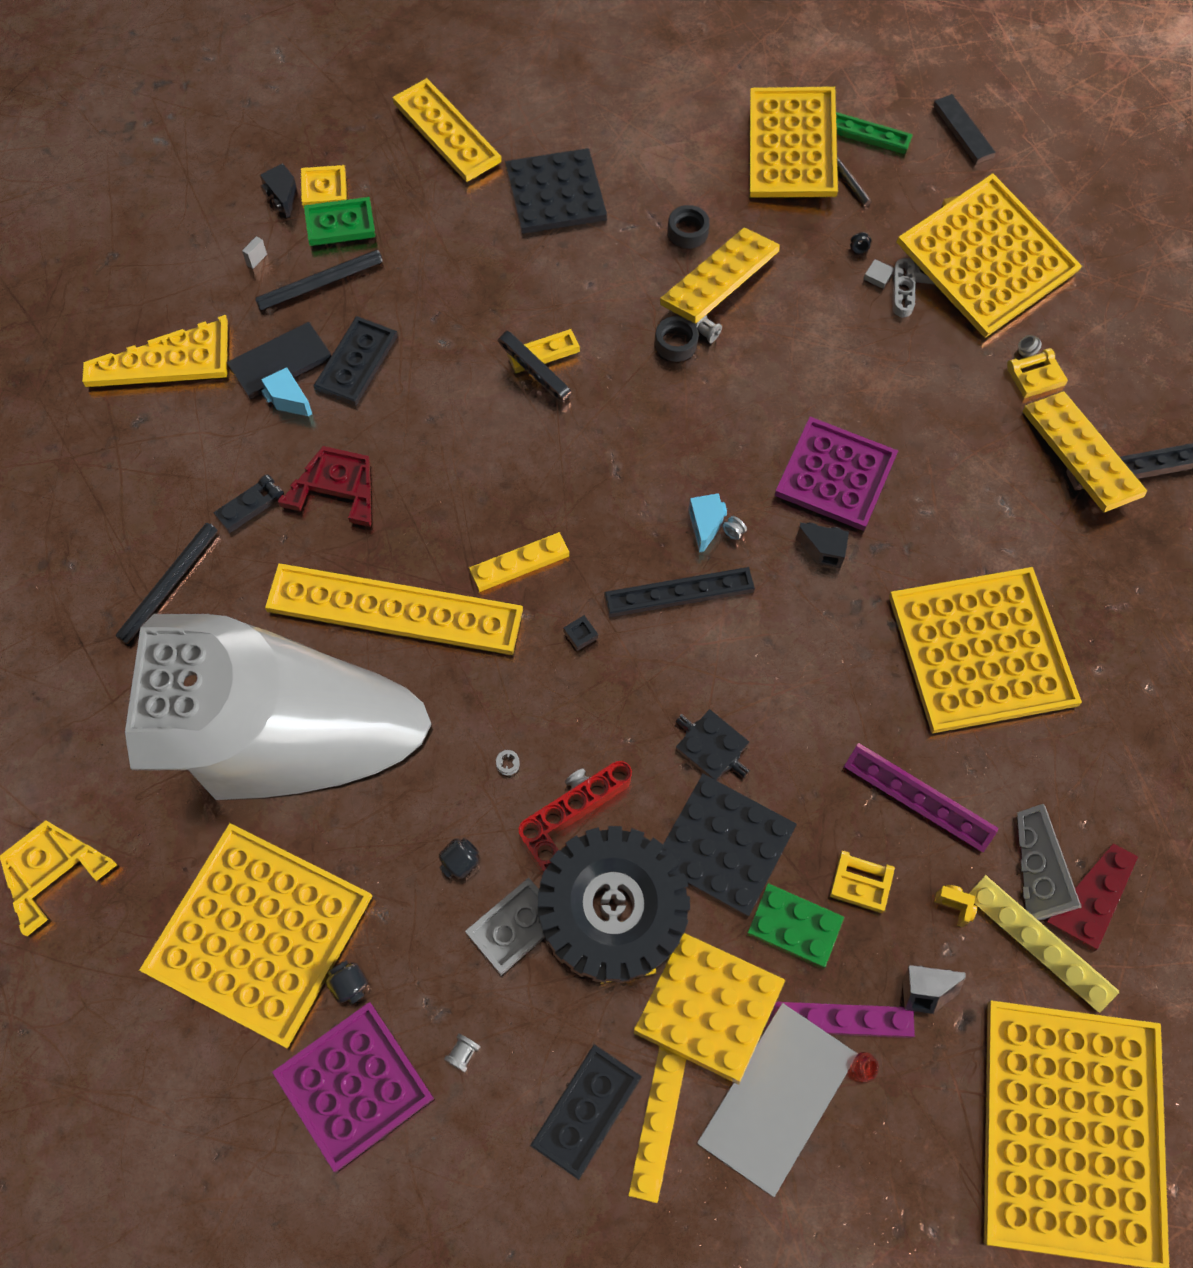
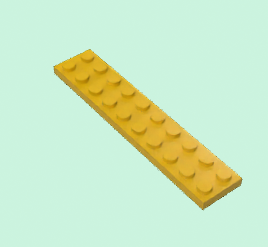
M280 563L278 564L265 606L266 611L271 613L513 655L523 612V606Z

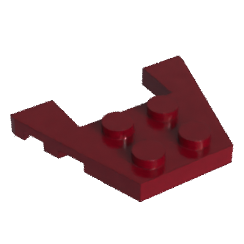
M322 446L304 468L305 472L298 480L295 479L290 485L291 489L278 500L280 507L301 511L308 490L352 499L354 502L348 516L349 522L371 527L369 456Z

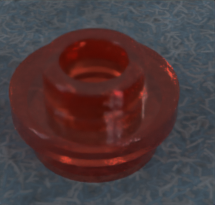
M867 1052L857 1054L852 1064L854 1077L861 1082L875 1079L879 1072L877 1059Z

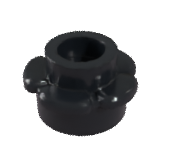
M865 232L857 233L851 237L850 247L858 254L865 253L870 248L871 237Z

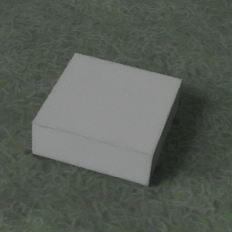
M257 236L242 250L247 266L252 269L267 255L263 240Z
M875 259L865 273L864 280L884 288L895 268Z

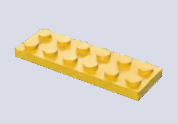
M427 78L393 96L394 105L466 182L501 163V155Z
M744 227L660 298V305L696 324L779 252V244Z
M1064 391L1024 406L1023 413L1103 512L1145 496L1146 488Z

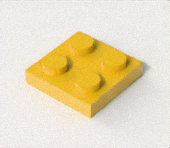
M344 165L301 168L303 208L304 205L347 200L346 170Z

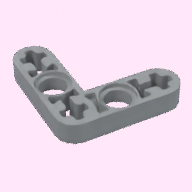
M902 258L896 262L893 272V312L897 316L907 317L911 315L915 306V282L934 283L927 275L921 272L920 267L912 259ZM903 268H905V271L907 272L906 276H902ZM903 284L908 286L910 290L903 291L898 286ZM902 299H906V300H905V307H907V308H904L903 305L901 304Z

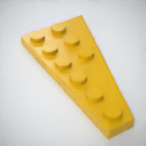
M223 315L218 317L219 320L208 324L206 321L199 323L197 328L188 331L181 329L148 340V344L137 348L135 345L127 348V351L116 355L110 353L86 361L83 366L82 382L85 387L227 377V317Z

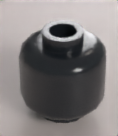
M455 838L439 853V860L442 863L439 868L449 878L455 876L463 879L479 863L477 856L479 851L466 838L462 840Z
M345 960L327 972L329 977L325 980V984L337 1003L348 1001L351 1005L365 996L362 990L367 987L368 981L357 963H348Z

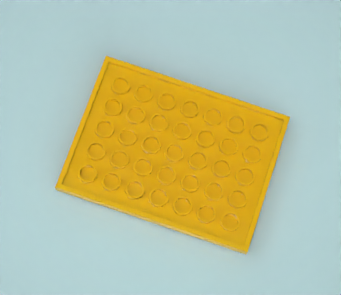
M998 1001L988 1002L984 1245L1143 1268H1169L1160 1023Z

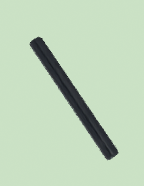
M378 250L366 253L257 296L255 298L256 304L260 310H263L382 262V256Z
M209 523L204 524L116 633L118 640L125 644L132 640L140 630V627L148 620L218 531L216 527Z

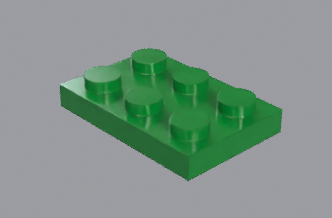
M370 197L304 205L310 246L376 237Z
M768 883L747 935L824 969L844 916Z

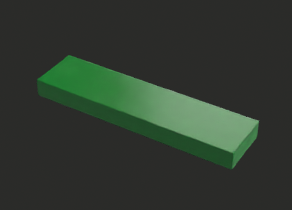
M836 112V135L906 155L913 134Z

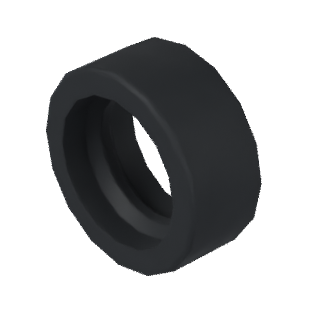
M683 205L673 210L668 219V237L670 241L676 246L689 249L702 245L709 233L710 219L707 213L694 205ZM682 221H692L697 223L701 229L694 233H685L680 231L676 224Z
M680 316L668 317L662 320L656 328L654 341L656 351L661 357L669 361H684L695 353L699 333L695 324L688 319ZM673 331L682 332L690 338V342L684 346H671L663 340V336Z

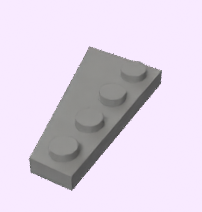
M1041 804L1017 812L1026 910L1039 921L1081 908L1045 805Z

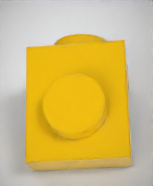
M942 886L936 892L934 902L960 910L957 926L964 927L969 921L973 922L977 912V906L974 905L975 896L962 892L963 890L958 886Z

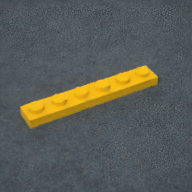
M659 1046L628 1194L630 1197L658 1203L686 1064L685 1058Z

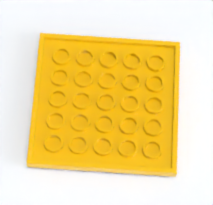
M991 174L899 236L896 241L985 338L1073 276L1082 267L994 174Z
M1033 567L890 592L889 599L931 733L1072 708L1082 703Z
M229 823L139 971L288 1049L327 979V972L336 963L369 904L372 894Z

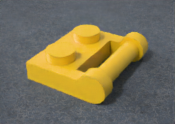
M1051 348L1020 360L1012 359L1007 362V369L1024 398L1065 386L1068 381L1057 363L1055 353ZM1044 362L1046 365L1024 373L1021 371L1022 368Z
M842 850L838 859L830 897L883 913L886 908L895 867L887 864L882 866L850 856L849 852ZM849 866L881 876L882 882L847 872L846 868Z

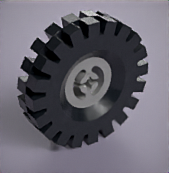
M608 826L607 830L601 831L597 827L585 831V835L579 838L576 835L565 843V847L562 850H557L550 859L549 865L544 870L540 881L537 912L542 935L547 946L550 945L554 951L553 954L562 964H567L571 971L582 977L585 975L593 978L592 981L602 983L616 981V983H622L651 973L655 968L660 967L680 943L679 941L684 935L688 924L687 915L690 911V896H687V880L685 874H681L678 869V861L672 853L668 855L663 850L664 845L654 837L652 840L643 837L644 832L633 828L628 832L623 831L622 826ZM606 888L608 891L603 895L600 904H608L610 899H615V904L624 905L626 901L625 896L618 889L624 890L632 901L631 916L625 921L619 922L617 918L622 915L626 906H617L615 911H611L609 905H601L600 912L608 921L601 920L593 908V897L601 889Z

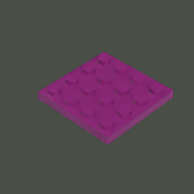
M809 417L774 496L865 531L898 450Z
M371 1002L364 1005L272 1071L335 1173L434 1099Z

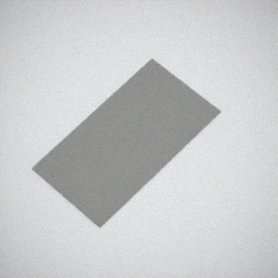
M782 1003L759 1040L740 1084L733 1083L697 1143L768 1194L775 1197L858 1054Z

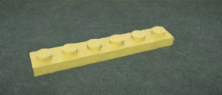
M986 875L968 893L975 896L974 904L1099 1013L1119 994L1117 988Z

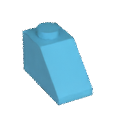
M287 367L261 379L265 388L261 390L267 403H273L276 410L304 416L312 415L307 398Z
M719 493L690 498L688 511L699 552L705 551L722 527L724 516H727L725 502H721Z

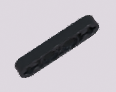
M505 331L497 339L500 346L558 401L563 403L572 394L569 387L511 332Z

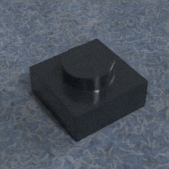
M585 615L563 628V632L577 651L598 639V633Z

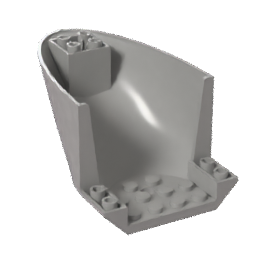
M153 614L140 627L125 727L131 770H189L216 800L265 798L297 794L342 785L376 774L404 760L423 743L432 725L424 703L407 688L380 674L323 654L303 644L228 616L212 614ZM188 676H197V681L194 685L184 686V680Z

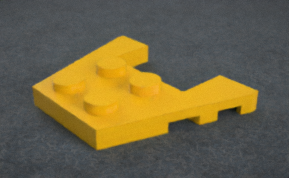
M46 820L0 855L6 882L14 900V910L18 914L20 931L25 936L31 934L48 920L32 898L80 861L96 881L117 865L111 858Z

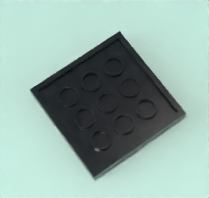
M589 148L505 161V168L522 234L607 220V212Z
M702 774L663 843V850L668 855L672 853L679 863L678 869L681 874H685L689 887L748 919L797 824L713 778Z

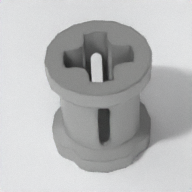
M707 315L695 324L698 332L705 336L710 343L717 339L722 330V325L713 323L707 319Z
M458 1034L457 1043L451 1053L445 1056L444 1060L460 1071L466 1072L467 1063L474 1051L480 1049V1046L464 1035Z

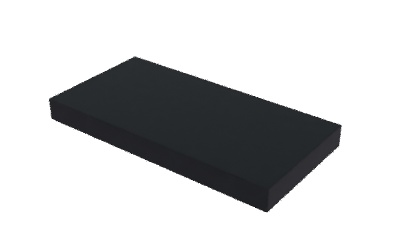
M356 316L313 385L314 390L356 406L398 337L397 331Z
M307 322L228 361L227 364L250 400L262 394L261 390L265 389L261 379L286 367L294 378L328 361L331 358V353L310 322Z
M594 1044L530 1147L579 1180L642 1076Z

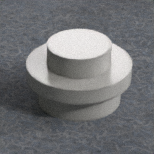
M1033 335L1025 336L1018 344L1019 353L1023 357L1037 354L1042 346L1040 339Z

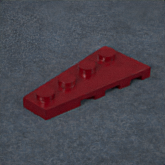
M1114 843L1110 845L1084 878L1075 886L1081 908L1049 917L1044 924L1094 952L1098 950L1138 856Z

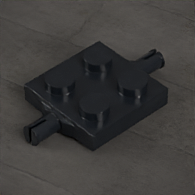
M709 709L695 723H692L683 714L677 718L675 722L687 732L685 737L676 746V750L704 774L718 781L725 772L731 769L743 779L750 772V769L739 762L741 753L750 742L712 710Z

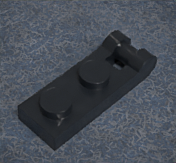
M267 474L261 477L257 484L213 513L227 532L231 533L277 502L284 495V491L279 486H275V481ZM268 491V494L263 497L262 493Z

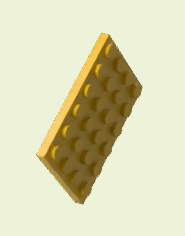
M835 87L750 88V197H837Z

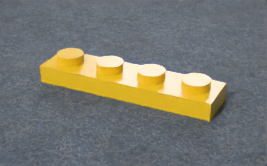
M560 532L469 567V571L478 591L481 592L569 557V550Z

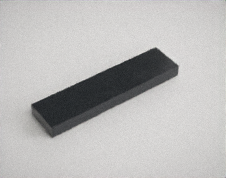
M953 94L934 100L933 107L975 164L995 157V150Z

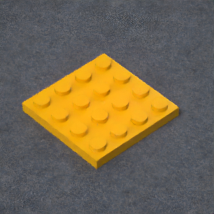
M684 933L653 990L634 1029V1034L739 1085L782 990L785 979Z

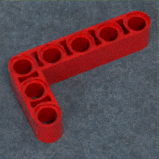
M624 761L613 762L520 823L519 840L542 875L544 870L547 869L550 860H541L538 857L539 853L543 850H548L554 856L557 850H559L551 837L624 791L631 782L632 769L629 764ZM622 772L626 775V778L624 780H616L613 774ZM601 786L605 792L596 795L591 792V788ZM572 800H578L583 806L579 809H573L568 804ZM551 814H556L560 817V821L551 824L546 818ZM529 828H533L538 832V835L534 838H527L524 836V832Z

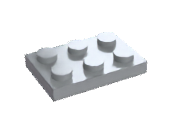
M527 878L465 931L466 935L500 975L504 974L544 939L537 912L539 889L530 878Z

